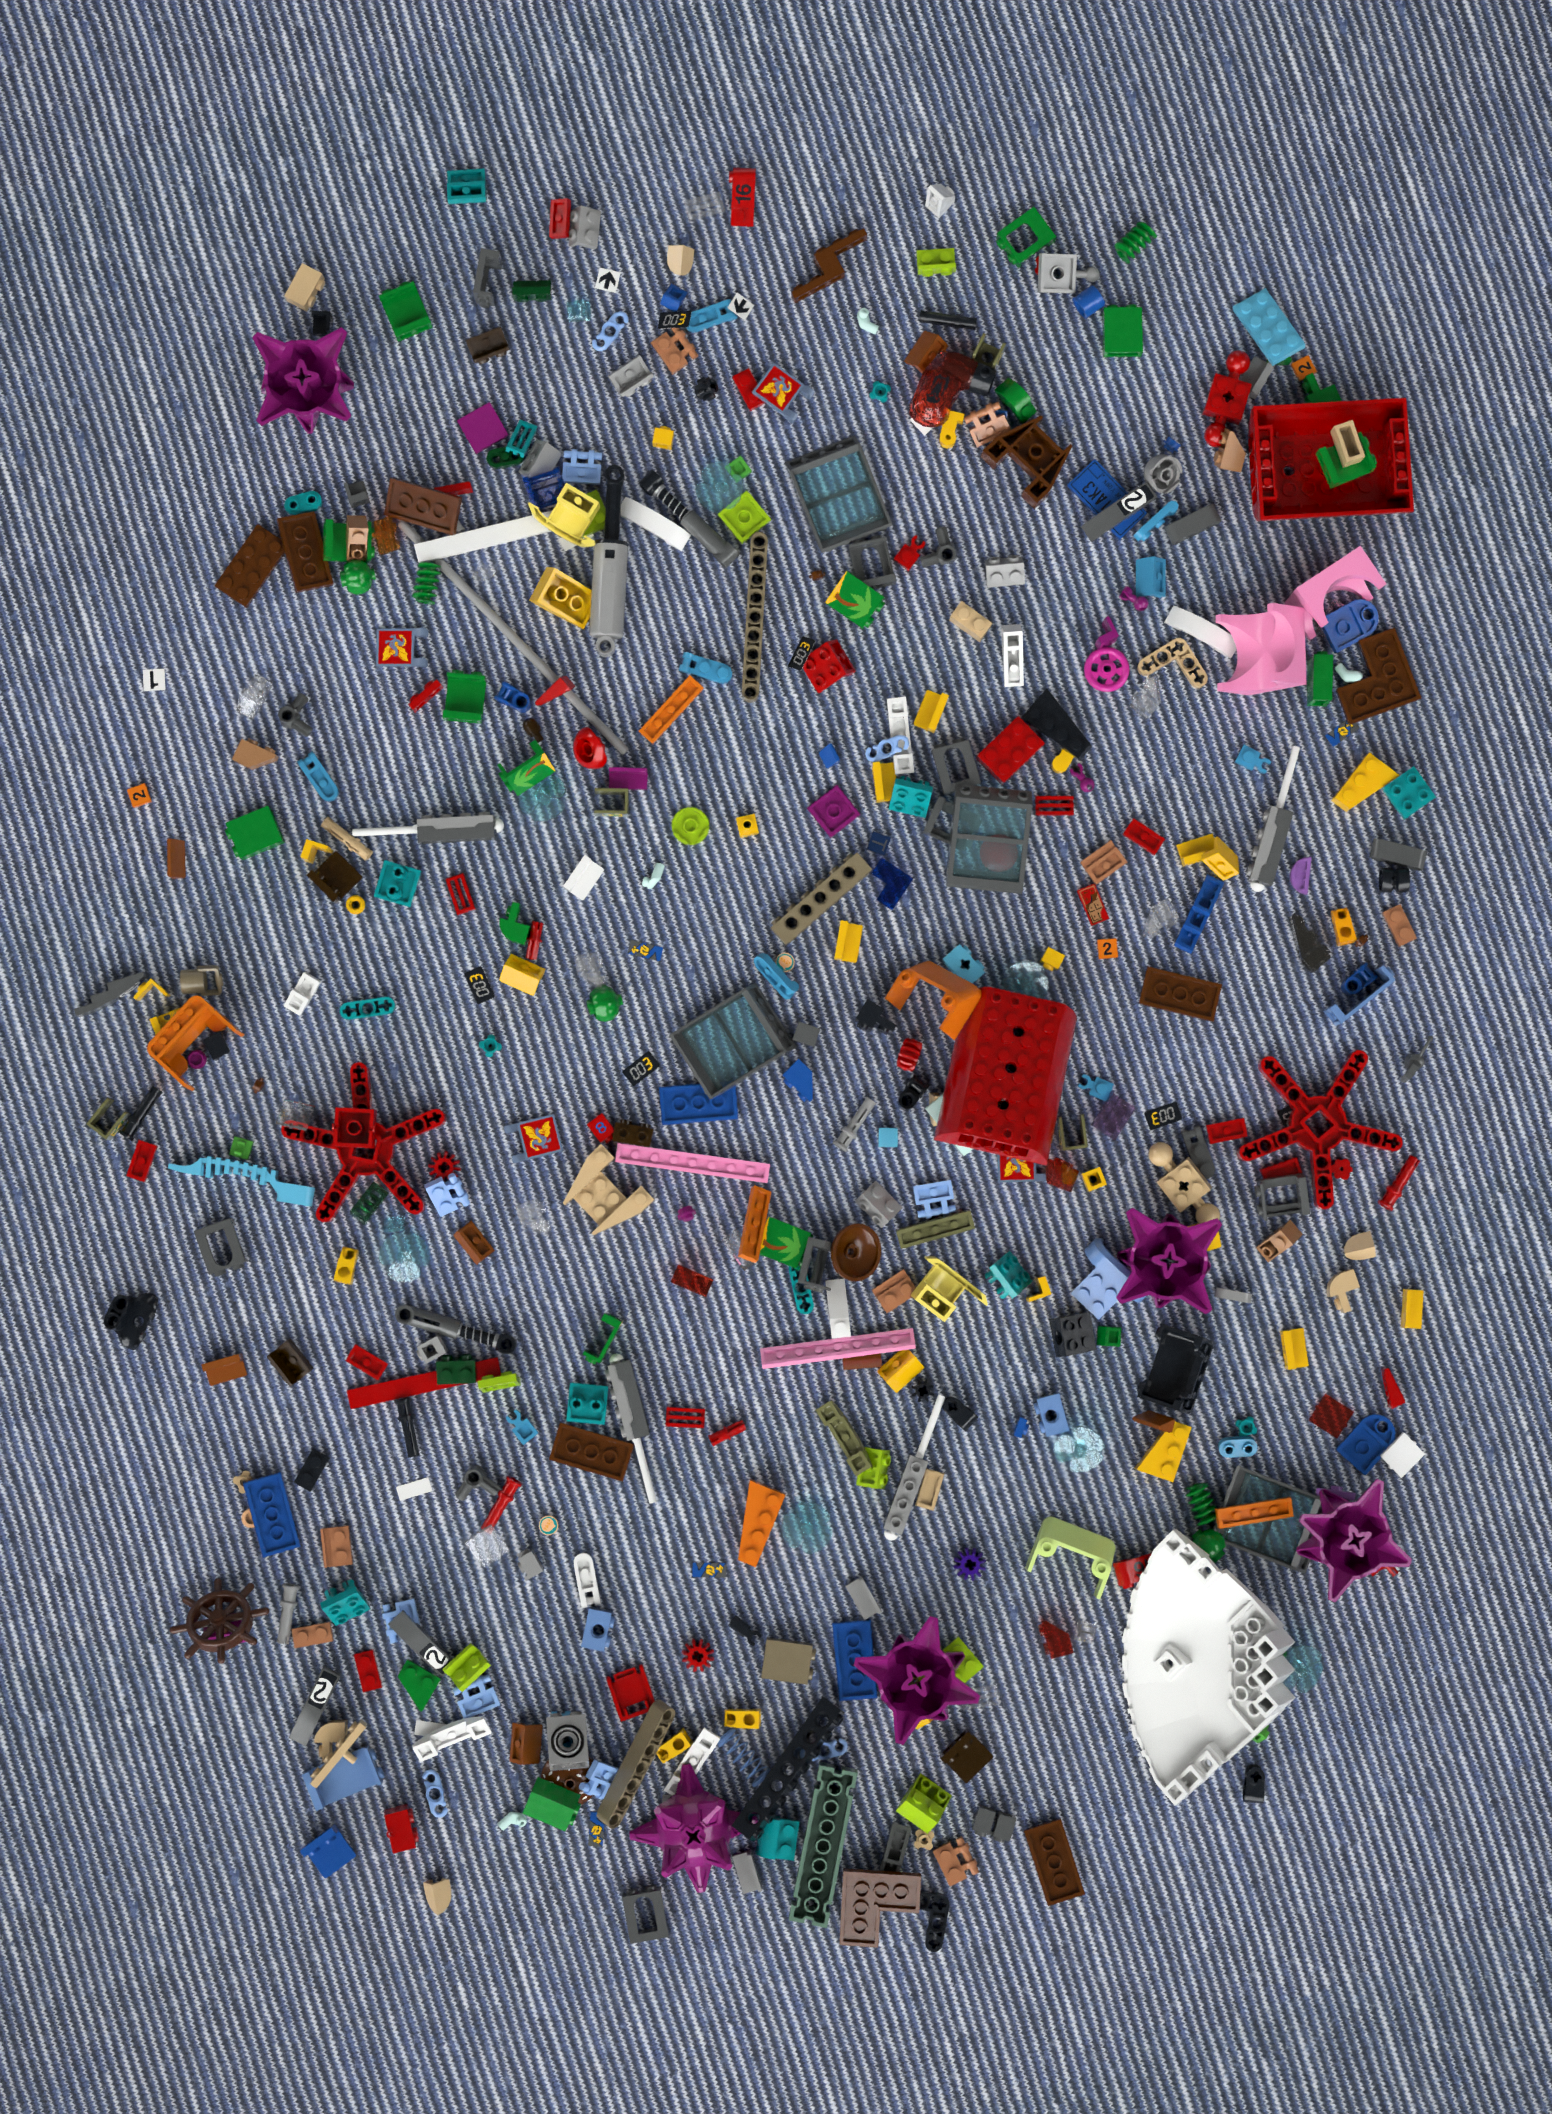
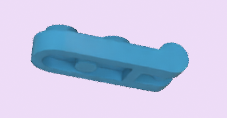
M727 299L693 311L689 327L685 328L689 332L695 333L737 319L738 316L727 308L732 300ZM725 309L726 314L721 315L720 310Z
M1176 501L1168 502L1133 537L1138 542L1141 540L1145 542L1152 535L1151 531L1155 527L1159 529L1166 522L1164 519L1167 516H1173L1179 507Z
M689 652L683 653L682 658L684 660L678 669L680 672L720 684L728 683L731 680L732 669L728 665L696 656ZM691 661L696 662L695 669L689 667Z
M313 751L305 759L297 761L323 800L332 802L338 797V787ZM313 762L315 766L309 770L307 766Z
M760 953L754 958L755 967L784 999H791L799 989L798 983L791 981L768 954Z

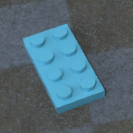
M1266 288L1233 306L1234 313L1272 366L1305 348L1304 341Z

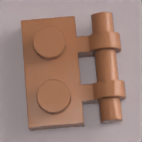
M671 328L675 334L671 338L665 332L651 342V345L672 375L688 365L685 359L686 356L690 355L692 360L699 356L695 351L696 347L693 343L690 344L686 338V333L680 328ZM678 341H680L684 347L682 351H680L675 345V343H677Z
M999 401L993 404L989 403L985 405V408L978 411L974 410L970 412V415L964 417L966 424L970 422L975 424L974 427L969 428V431L977 447L1012 430L1005 414L1002 413L997 416L995 413L996 410L1001 409ZM989 414L991 419L981 423L979 418Z
M962 1836L955 1839L958 1844L955 1848L952 1847L949 1841L932 1850L949 1886L966 1879L967 1876L964 1871L970 1869L972 1875L979 1873L976 1866L978 1863L972 1857L969 1851L970 1847L967 1842L965 1843ZM962 1853L966 1862L960 1864L957 1854Z

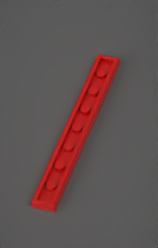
M498 1357L476 1362V1382L482 1380L483 1376H501ZM437 1371L350 1389L347 1390L350 1409L463 1384L437 1385Z

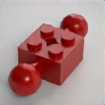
M1241 350L1231 352L1226 359V367L1229 371L1228 377L1215 373L1202 415L1215 418L1214 423L1210 424L1204 432L1205 441L1212 447L1223 445L1219 444V440H1222L1221 432L1225 433L1226 422L1239 425L1252 384L1239 380L1240 375L1244 374L1250 367L1248 354ZM1225 396L1229 397V399L1231 400H1229V402H1226Z

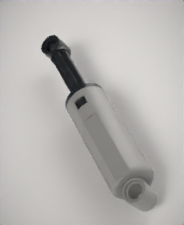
M611 465L605 472L607 491L604 539L595 540L596 544L593 554L589 635L597 638V652L605 658L614 654L616 649L614 641L615 639H621L624 634L628 542L619 540L621 496L625 480L624 471L619 465ZM618 472L620 474L619 479L612 480L610 478L611 473ZM602 643H610L611 648L608 651L601 650L600 646Z

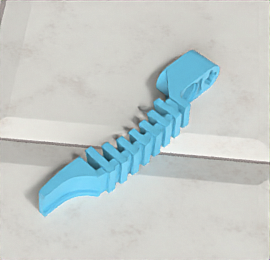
M210 1156L199 1158L198 1161L187 1166L170 1163L168 1165L169 1169L178 1172L204 1176V1165L206 1163L205 1177L213 1178L214 1164L215 1175H222L223 1165H225L224 1174H232V1167H234L233 1174L241 1175V1169H243L242 1176L250 1177V1171H252L251 1180H258L259 1175H261L260 1185H267V1182H270L277 1192L276 1201L310 1207L313 1205L314 1187L280 1182L277 1179L279 1171L271 1170L270 1172L269 1168H260V1165L251 1166V1163L244 1162L242 1164V1161L235 1160L233 1162L232 1159H225L224 1161V1158L216 1157L214 1159L215 1157Z

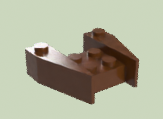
M1042 416L996 437L982 451L980 456L993 470L1008 456L1014 460L1033 479L1023 490L1021 497L1034 510L1048 497L1072 448L1070 444L1063 451L1038 427L1042 422Z

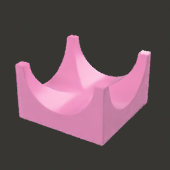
M1359 546L1297 587L1284 604L1304 608L1305 635L1310 641L1317 636L1313 627V618L1321 628L1329 623L1323 607L1325 594L1344 590L1358 595L1363 600L1371 601L1373 596L1364 580L1374 584L1378 590L1384 587L1386 582L1362 547Z
M1269 603L1265 613L1215 615L1216 623L1221 624L1230 632L1237 648L1235 672L1227 682L1217 683V691L1254 695L1306 685L1304 608Z

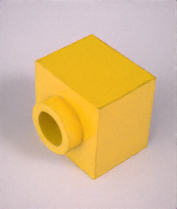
M666 426L655 427L652 441L653 447L672 450L674 431Z
M755 814L736 818L740 838L759 834ZM750 822L751 827L745 828L744 823Z
M1048 947L1040 962L1043 963L1042 967L1045 969L1057 971L1065 955Z
M1100 1167L1081 1174L1087 1192L1107 1185ZM1091 1176L1096 1177L1095 1183L1090 1182L1089 1179Z

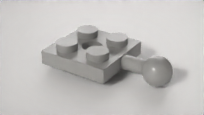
M1039 253L1037 292L1075 293L1076 278H1085L1089 282H1095L1098 280L1100 273L1095 267H1089L1086 271L1076 270L1077 254ZM1056 268H1059L1061 271V276L1058 279L1054 277V270Z

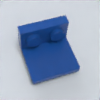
M335 1824L300 1850L303 1857L307 1855L310 1857L325 1879L356 1857V1853Z

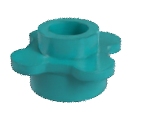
M876 381L873 383V390L869 396L871 399H878L880 402L885 403L891 387Z
M492 1034L488 1035L484 1041L479 1042V1047L485 1051L487 1057H492L493 1053L502 1049V1045L495 1040V1036Z
M1247 1416L1246 1419L1235 1422L1236 1427L1239 1429V1436L1255 1435L1257 1433L1253 1417Z

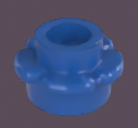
M1170 437L1166 441L1163 440L1165 443L1164 448L1171 453L1174 451L1179 452L1178 449L1181 445Z

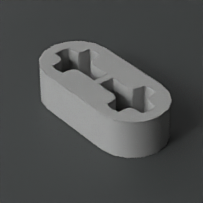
M1216 1287L1215 1297L1251 1304L1252 1294Z

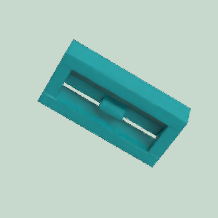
M519 420L506 446V452L513 451L514 455L518 453L520 457L524 458L536 434L537 426ZM522 426H524L525 429L515 447L513 444ZM529 429H532L523 448L520 449Z

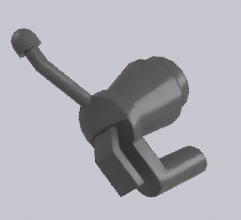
M1432 1036L1427 1037V1042L1419 1054L1413 1053L1406 1056L1404 1065L1407 1071L1401 1077V1082L1406 1083L1416 1071L1423 1067L1425 1061L1422 1055L1429 1043L1432 1042Z

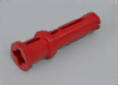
M1409 1155L1394 1182L1386 1187V1193L1381 1200H1378L1377 1203L1389 1211H1393L1395 1202L1398 1198H1401V1191L1420 1163V1160Z
M511 1476L506 1477L505 1485L502 1490L498 1491V1498L481 1525V1529L488 1533H492L509 1502L513 1501L516 1490L522 1486L520 1481Z

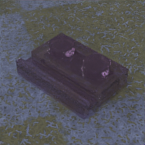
M1111 1093L1091 1126L1112 1140H1116L1136 1108L1114 1093Z

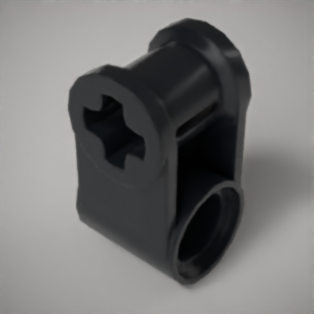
M914 1074L898 1098L897 1104L899 1108L904 1111L911 1110L924 1095L930 1084L924 1083L917 1078V1074ZM903 1097H909L912 1104L904 1106L901 1102Z
M954 1397L945 1398L942 1405L943 1410L966 1432L979 1417ZM949 1401L952 1402V1403L955 1401L954 1406H955L956 1408H955L954 1410H953V1409H949V1410H948V1408H949L948 1402H949Z
M1250 1764L1245 1769L1243 1802L1264 1803L1265 1774L1257 1764ZM1257 1771L1259 1775H1256L1255 1778H1253L1251 1774H1254V1772Z

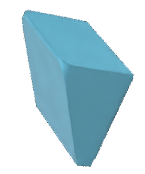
M878 1128V1147H898V1128Z

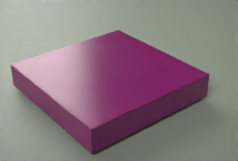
M490 402L457 420L475 454L509 436Z
M838 785L807 807V810L830 839L861 815Z

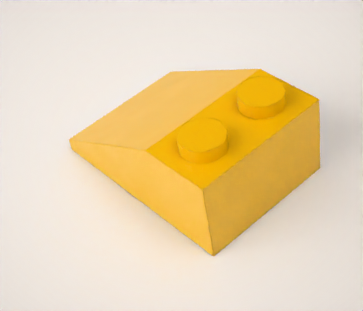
M546 567L529 601L584 629L590 618L591 589L554 567Z

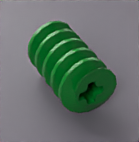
M1138 222L1136 227L1131 229V232H1127L1125 237H1122L1120 242L1115 244L1114 247L1122 261L1129 264L1128 257L1134 259L1135 255L1133 252L1140 254L1139 246L1145 249L1146 245L1144 242L1150 244L1152 242L1150 236L1156 239V233L1146 223Z
M422 562L418 564V568L421 570L416 572L419 577L415 579V582L419 585L414 586V590L417 592L413 593L412 597L419 603L434 605L436 602L432 601L431 598L437 597V595L432 590H438V587L433 584L440 582L439 579L435 578V575H441V572L436 570V568H441V566Z
M1197 1483L1184 1488L1185 1490H1190L1186 1497L1193 1498L1188 1503L1195 1504L1191 1512H1198L1194 1516V1519H1200L1196 1526L1207 1524L1216 1518V1513L1212 1512L1216 1506L1209 1505L1213 1498L1207 1497L1211 1492L1210 1490H1204L1208 1486L1207 1483Z

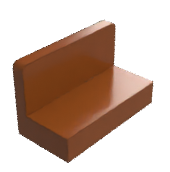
M924 331L904 362L916 367L922 375L928 377L949 345L938 334Z
M242 1353L201 1364L203 1372L206 1371L210 1386L247 1376Z
M512 1723L509 1762L520 1765L540 1763L543 1728L541 1724Z

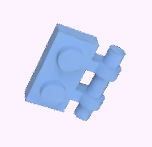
M572 449V451L564 450V458H571V463L563 462L562 483L600 485L601 464H594V460H602V453L595 452V450H589V452L578 451V449ZM577 459H588V464L577 463Z
M455 1173L449 1174V1180L444 1182L442 1177H439L424 1184L440 1217L457 1210V1202H461L463 1206L470 1204L469 1195L466 1190H463L462 1182L456 1177ZM454 1189L456 1193L451 1195L449 1190Z
M951 1180L913 1186L916 1205L924 1204V1210L917 1211L918 1219L925 1217L926 1219H931L932 1216H946L949 1213L956 1212L955 1205H947V1200L954 1199ZM941 1201V1207L930 1208V1203Z
M415 1598L395 1602L396 1610L391 1611L390 1604L382 1605L384 1612L382 1617L386 1621V1635L389 1636L390 1644L398 1641L397 1633L388 1623L402 1610L415 1623L420 1625Z
M489 1674L480 1675L463 1692L457 1687L452 1688L455 1696L462 1693L464 1697L457 1701L464 1719L501 1705L494 1686L486 1689L485 1683L491 1681ZM479 1687L480 1692L470 1696L469 1690Z
M594 1759L585 1776L589 1779V1782L580 1783L579 1789L584 1794H593L596 1798L603 1800L619 1768Z

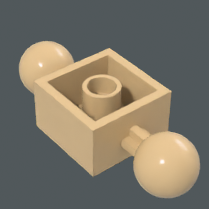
M1157 1142L1153 1144L1148 1152L1149 1160L1156 1166H1163L1167 1171L1165 1175L1157 1180V1184L1177 1210L1181 1213L1192 1204L1197 1210L1195 1216L1198 1224L1216 1218L1220 1220L1219 1209L1213 1204L1205 1203L1201 1198L1212 1189V1186L1190 1157L1176 1165L1172 1160V1148L1167 1143ZM1180 1181L1189 1183L1187 1189L1181 1188Z

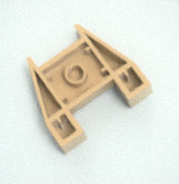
M602 1144L586 1158L563 1202L564 1205H567L574 1199L599 1225L592 1232L593 1235L641 1214L655 1201L642 1186L627 1199L602 1173L615 1159Z

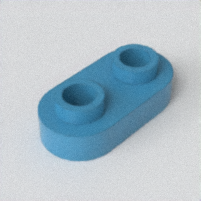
M1251 1436L1225 1437L1218 1443L1220 1454L1226 1458L1250 1457L1258 1449L1255 1439ZM1247 1446H1251L1249 1450H1245ZM1227 1447H1232L1230 1451H1226Z

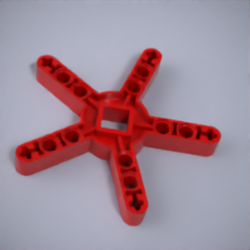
M1357 1050L1349 1054L1324 1096L1309 1098L1274 1057L1267 1056L1259 1061L1258 1069L1291 1107L1292 1112L1289 1117L1288 1127L1241 1145L1237 1149V1157L1241 1161H1251L1294 1143L1304 1150L1310 1151L1313 1202L1318 1209L1324 1210L1329 1209L1334 1204L1330 1149L1336 1147L1342 1140L1393 1152L1402 1147L1403 1140L1394 1133L1347 1122L1346 1114L1341 1104L1368 1062L1367 1053ZM1360 1055L1361 1062H1358L1355 1064L1354 1067H1351V1065H1354L1356 1061V1058H1354V1056ZM1269 1061H1270V1062L1272 1063V1064L1270 1065V1068L1265 1069V1068H1264V1066L1266 1065L1265 1062H1269ZM1278 1069V1072L1274 1073L1272 1076L1270 1075V1073H1273L1274 1070ZM1346 1070L1352 1073L1350 1081L1344 1078ZM1278 1075H1282L1285 1078L1283 1085L1277 1084L1276 1077ZM1336 1086L1342 1089L1340 1097L1334 1095L1333 1090ZM1291 1089L1297 1092L1295 1100L1290 1099L1288 1096ZM1317 1111L1331 1125L1318 1137L1304 1123ZM1353 1128H1356L1359 1131V1137L1357 1139H1354L1351 1136V1130ZM1280 1133L1285 1134L1287 1137L1284 1144L1278 1141ZM1372 1133L1378 1136V1141L1375 1144L1369 1139ZM1263 1140L1269 1144V1148L1266 1151L1260 1148V1143ZM1393 1140L1396 1142V1146L1391 1147L1390 1143H1383V1141ZM1255 1148V1152L1249 1153L1248 1156H1243L1245 1149ZM1319 1157L1325 1160V1165L1322 1168L1316 1164V1160ZM1321 1176L1325 1177L1327 1181L1324 1187L1318 1184V1179ZM1318 1190H1327V1192L1319 1193ZM1323 1195L1325 1199H1328V1202L1325 1204L1320 1203V1199H1323Z
M361 1062L354 1063L350 1068L353 1108H359L360 1105L365 1104L368 1109H373L369 1068ZM359 1066L364 1069V1072L361 1073V1079L366 1080V1082H356V1079L360 1080L359 1074L355 1073L356 1070H359ZM360 1085L366 1087V1092L362 1096L357 1094V1088ZM433 1109L390 1128H386L376 1122L375 1139H377L373 1160L354 1156L356 1148L333 1146V1141L331 1144H326L324 1142L325 1135L331 1134L334 1137V1131L288 1121L284 1123L281 1128L284 1137L335 1149L343 1165L316 1210L317 1219L321 1222L332 1221L360 1175L371 1176L375 1174L409 1213L414 1215L423 1213L425 1210L424 1200L393 1166L391 1161L394 1156L395 1145L444 1125L446 1114L439 1109ZM435 1113L441 1115V1118H439L440 1122L438 1123L437 1121H431L429 1122L431 1124V1126L429 1127L428 1121L425 1119V1117L427 1116V1119L430 1120L435 1117ZM417 1120H422L424 1123V1127L420 1131H417L414 1127ZM293 1125V1129L300 1130V1134L291 1133L290 1135V1132H287V1128H291ZM401 1127L406 1130V1135L403 1138L397 1136V1130ZM309 1129L314 1131V1138L311 1140H307L305 1137V1133ZM390 1171H393L396 1176L393 1182H388L386 1179V1175ZM345 1175L350 1177V1184L347 1186H343L341 1183V1179ZM402 1186H406L408 1189V1194L405 1197L399 1195V1188ZM334 1192L340 1194V1200L336 1203L331 1200V1195ZM414 1195L411 1199L416 1203H420L418 1205L420 1209L412 1210L413 1204L410 1201L406 1203L405 1200ZM328 1202L330 1205L335 1206V1209L330 1207L328 1210L330 1216L323 1218L322 1210L329 1208V1205H326V1203Z

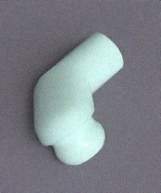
M861 308L857 313L859 326L876 335L879 326L870 322L869 310Z
M1342 663L1335 667L1336 672L1347 683H1354L1363 679V674L1360 671L1347 670Z
M656 863L651 878L644 877L642 886L648 887L647 889L653 888L661 879L665 866L661 863Z
M509 1812L497 1824L504 1831L510 1824L523 1827L526 1825L527 1820L523 1813Z

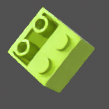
M920 1773L902 1798L896 1812L928 1834L939 1822L952 1795Z

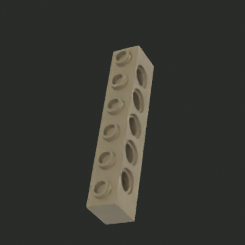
M858 852L854 855L850 853L843 860L845 863L841 867L835 866L829 872L830 876L826 880L820 879L814 885L816 888L811 893L809 891L804 893L800 897L801 902L797 905L793 903L785 910L787 912L782 918L778 916L772 921L771 924L773 926L771 930L785 946L791 943L872 872V868ZM851 868L854 871V876L848 878L844 875L843 871ZM837 881L840 884V888L832 890L829 887V883ZM822 893L825 895L826 900L818 903L815 900V895ZM803 906H809L811 913L803 915L800 909ZM788 919H795L797 925L794 928L787 927L786 921Z

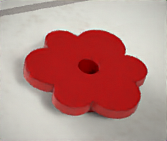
M1336 1159L1335 1164L1331 1165L1332 1173H1334L1336 1179L1347 1180L1350 1176L1349 1173L1353 1171L1348 1159Z

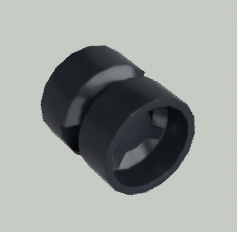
M1380 868L1378 881L1380 893H1391L1393 890L1396 893H1408L1410 887L1409 869L1397 868L1393 871L1392 868Z

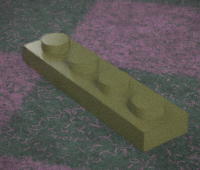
M968 1209L895 1230L900 1248L903 1249L975 1229L971 1211Z

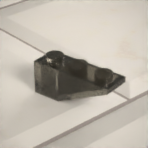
M1294 913L1288 918L1298 959L1310 973H1313L1331 958L1329 955L1330 950L1324 944L1321 945L1317 941L1318 936L1311 929L1308 930L1304 925L1306 923L1300 915L1296 916Z

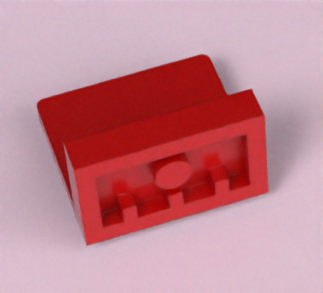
M837 639L827 641L811 652L803 666V670L817 693L823 692L841 678L856 672Z

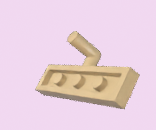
M360 1719L358 1723L354 1721L348 1729L350 1733L346 1738L342 1736L336 1743V1750L333 1754L329 1752L323 1759L324 1765L321 1768L317 1767L310 1776L312 1777L310 1784L314 1788L320 1785L342 1757L351 1764L355 1763L357 1757L350 1753L348 1749L365 1730L367 1723L364 1720Z

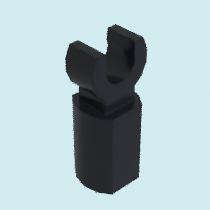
M737 1615L728 1624L739 1635L747 1637L748 1643L752 1646L755 1645V1642L751 1640V1637L757 1635L761 1638L762 1636L759 1631H752L750 1629L751 1626Z

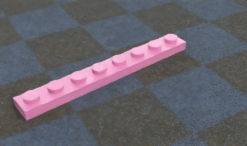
M621 1143L617 1145L615 1159L617 1163L768 1183L770 1164Z
M913 1328L760 1348L762 1368L766 1369L916 1349Z

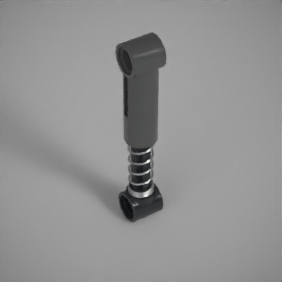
M650 470L638 485L649 496H655L662 501L663 505H667L668 510H672L673 515L679 517V520H681L680 524L713 554L714 558L723 567L727 568L740 555L739 552L714 531L694 510L688 511L686 509L687 506L684 507L681 501L679 502L675 498L676 496H672L669 493L670 491L666 490L663 479L655 471Z
M401 1305L395 1311V1318L401 1324L457 1339V1337H464L465 1340L471 1339L473 1342L477 1341L480 1344H487L488 1347L491 1346L503 1354H510L517 1348V1340L512 1335L502 1333L491 1334L490 1331L485 1332L482 1329L471 1328L467 1324L464 1326L461 1320L411 1305ZM403 1309L410 1311V1317L407 1320L401 1317ZM418 1316L432 1320L433 1324L415 1319V1317ZM504 1339L511 1340V1349L506 1350L503 1348L502 1342Z

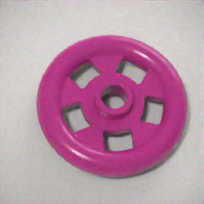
M1102 647V649L1094 650L1087 657L1084 665L1086 680L1094 689L1102 692H1112L1121 688L1127 681L1130 671L1125 655L1112 647ZM1101 655H1109V660L1101 661ZM1118 659L1121 663V667L1116 668V665L1113 661ZM1093 663L1098 664L1097 672L1092 671ZM1109 666L1110 672H1105L1103 668ZM1115 673L1120 676L1116 682L1111 679ZM1099 676L1103 679H1106L1105 684H1101L1097 681Z

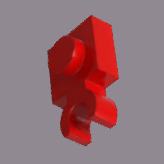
M917 535L912 538L911 546L909 547L907 544H904L894 558V561L907 571L912 568L920 557L917 551L925 547V541L921 545L915 544Z

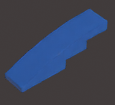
M1208 874L1206 875L1173 946L1190 954L1192 953L1224 885L1223 881Z

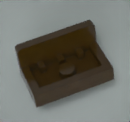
M501 326L465 339L474 363H479V365L488 362L489 358L495 355L497 358L507 354L506 351L510 350Z
M623 1119L620 1122H615L613 1141L650 1147L654 1134V1129L650 1128L651 1125L639 1123V1126L631 1125L632 1121Z
M291 1338L267 1355L270 1364L276 1368L282 1379L289 1386L300 1381L314 1369Z

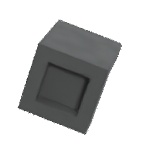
M363 481L350 485L344 482L352 508L370 503Z
M798 1022L792 1040L814 1048L820 1029Z

